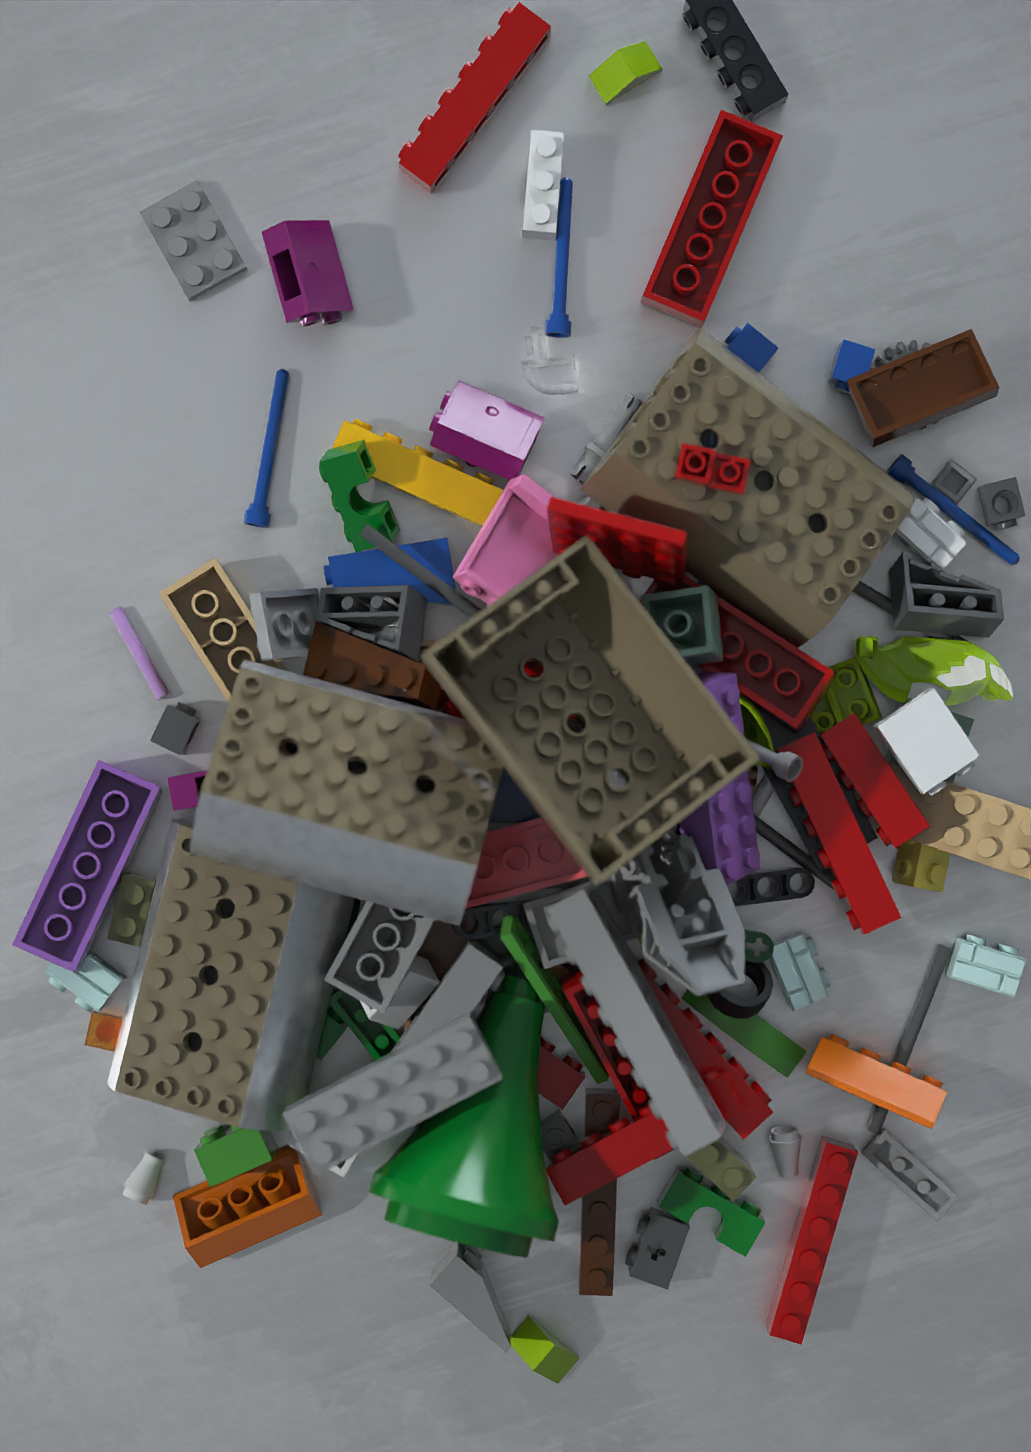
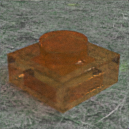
M93 1011L90 1017L85 1045L114 1052L123 1017Z

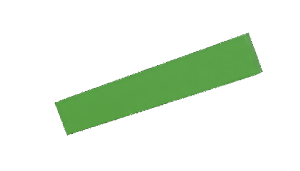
M514 913L503 917L500 938L597 1085L608 1081L609 1074L564 993L560 981L551 968L543 969L536 945Z

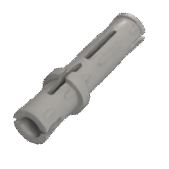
M629 392L626 393L625 398L593 442L586 444L585 453L574 468L570 470L569 474L577 480L579 477V482L582 484L586 481L643 403L639 398L633 403L635 396Z

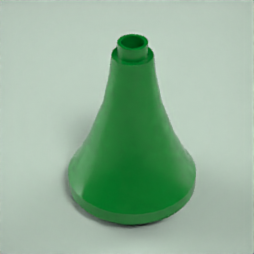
M505 975L499 992L491 991L478 1024L502 1071V1079L420 1121L418 1126L394 1154L374 1172L369 1192L389 1199L384 1220L442 1239L523 1258H528L533 1238L555 1241L559 1219L553 1205L544 1161L538 1096L540 1039L545 1005L538 1002L539 995L529 980Z

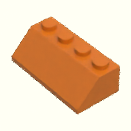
M831 1034L829 1039L821 1037L805 1072L807 1075L927 1128H933L947 1094V1091L941 1089L943 1082L924 1075L922 1080L910 1075L911 1068L895 1061L892 1062L891 1067L879 1062L881 1055L863 1047L860 1053L847 1048L849 1041Z
M290 1146L279 1149L272 1161L210 1187L208 1181H205L173 1195L185 1249L200 1268L322 1216L315 1188L300 1153Z

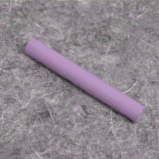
M118 607L112 610L109 614L157 700L169 694L167 688L122 608Z

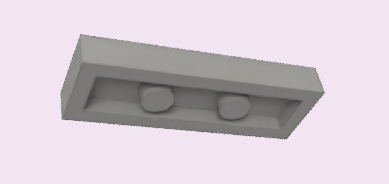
M884 1128L862 1152L872 1164L937 1222L960 1198Z

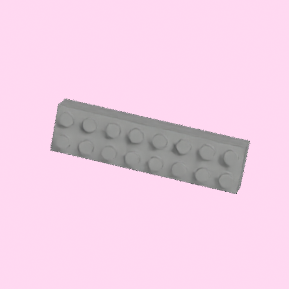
M593 882L550 906L547 909L550 913L547 916V920L551 929L556 935L561 933L567 946L564 947L567 958L573 966L578 964L584 976L581 977V982L589 996L595 995L601 1006L598 1008V1013L603 1023L607 1027H613L618 1037L615 1039L616 1046L624 1058L629 1056L635 1067L632 1070L633 1077L641 1089L646 1087L652 1098L649 1101L651 1110L658 1120L663 1118L669 1129L666 1132V1136L675 1151L680 1149L685 1157L721 1138L727 1124Z

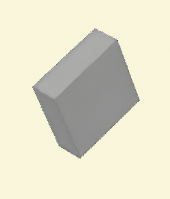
M950 459L930 485L954 504L958 505L977 478L953 459Z

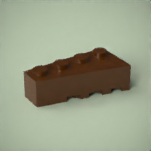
M318 621L315 622L303 672L304 676L425 709L436 710L441 685L427 666Z

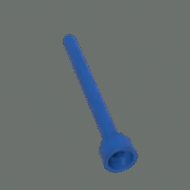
M564 177L560 181L552 313L549 314V319L545 321L544 333L546 336L555 338L570 337L572 322L569 321V315L566 314L573 182L568 177Z
M285 369L278 370L275 376L253 504H249V509H245L243 523L250 526L269 528L271 514L268 513L269 507L266 506L289 380V373Z
M900 454L887 470L889 475L902 484L906 482L925 498L931 500L940 510L1011 565L1019 562L1020 557L1017 552L916 474L910 459Z

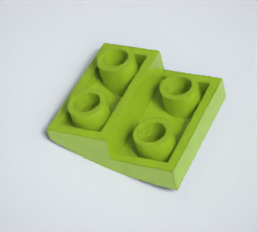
M857 657L828 667L835 672L837 677L810 716L820 735L853 713L857 715L863 725L882 718L867 675L863 672Z

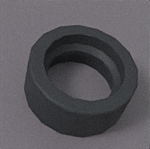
M745 961L744 974L757 987L758 993L755 998L741 999L733 996L727 990L707 994L714 1008L722 1014L735 1019H746L758 1014L768 1001L773 988L771 972L764 962Z

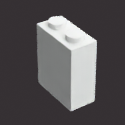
M935 688L927 689L873 726L911 784L920 794L928 792L929 795L937 793L947 785L945 779L954 773L958 776L965 774L975 766L973 760L980 756Z

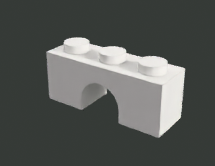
M531 130L522 238L555 241L564 132Z

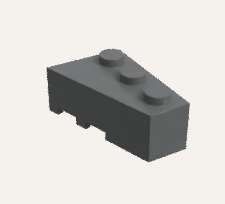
M901 553L889 570L894 630L989 638L1002 623L1004 613L1001 589L964 575L956 577L941 571V566L933 563L928 566L912 560V555Z
M409 585L321 588L316 620L418 662L428 598Z

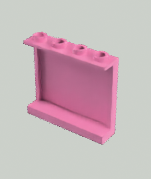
M526 474L509 480L452 577L461 584L460 587L464 592L471 596L479 597L487 603V606L557 557V553H554L552 550L547 515L550 497L554 496Z

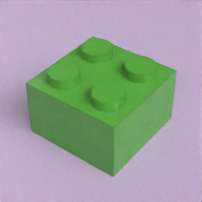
M219 1125L204 1132V1136L199 1138L200 1143L194 1149V1152L209 1186L212 1187L272 1161L279 1148L271 1131L244 1129L234 1126L224 1129L222 1125Z

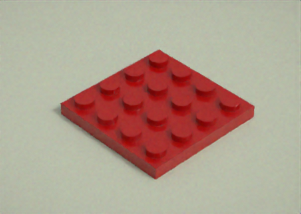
M550 497L547 515L552 550L554 553H557V556L588 535L612 568L622 570L624 575L635 579H640L642 576L655 579L657 584L665 587L683 586L686 576L687 532Z

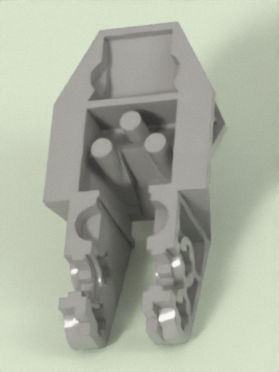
M675 824L611 874L617 910L619 914L633 911L643 933L642 955L697 996L740 987L744 984L745 929L720 869L706 871L693 838L687 837V834H675L677 824Z

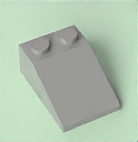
M456 1243L432 1270L430 1286L507 1353L511 1348V1330L485 1266L480 1261L482 1255L473 1246H463L461 1243Z

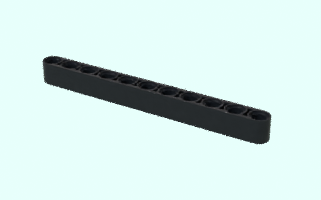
M786 867L754 871L735 881L738 886V893L732 900L735 906L804 898L812 893L815 887V880L810 871L804 868ZM798 873L803 880L802 886L798 891H793L790 887V879L794 874ZM766 877L770 882V890L766 895L762 896L758 892L757 884L762 878ZM538 898L467 908L464 910L463 915L472 914L475 917L476 925L474 929L470 932H462L458 925L451 924L452 930L464 939L501 936L502 928H496L492 920L497 911L506 910L508 915L514 913L526 931L531 932L522 904Z

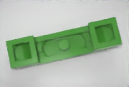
M687 989L681 997L682 1000L787 1078L807 1053L804 1048L757 1014L746 1019H735L722 1014L714 1008L707 995L697 996Z

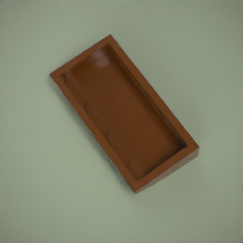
M972 329L847 380L853 402L872 447L995 398L999 391V385Z

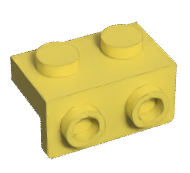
M910 840L898 848L892 881L911 887L943 892L951 853Z

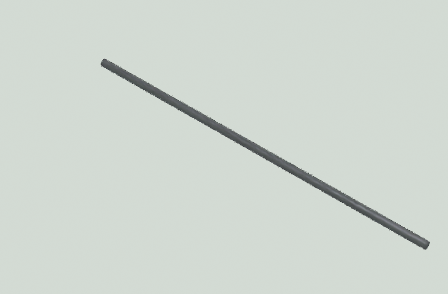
M367 524L359 534L468 617L472 618L482 611ZM754 814L756 833L834 890L831 881L836 878L832 872L825 868L818 870L811 856Z

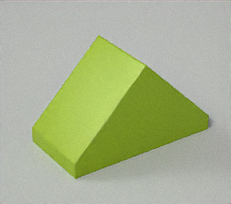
M642 41L618 49L589 75V78L607 105L661 72L663 68L647 42Z
M530 1315L523 1320L511 1335V1346L532 1371L557 1384L579 1360L578 1355Z

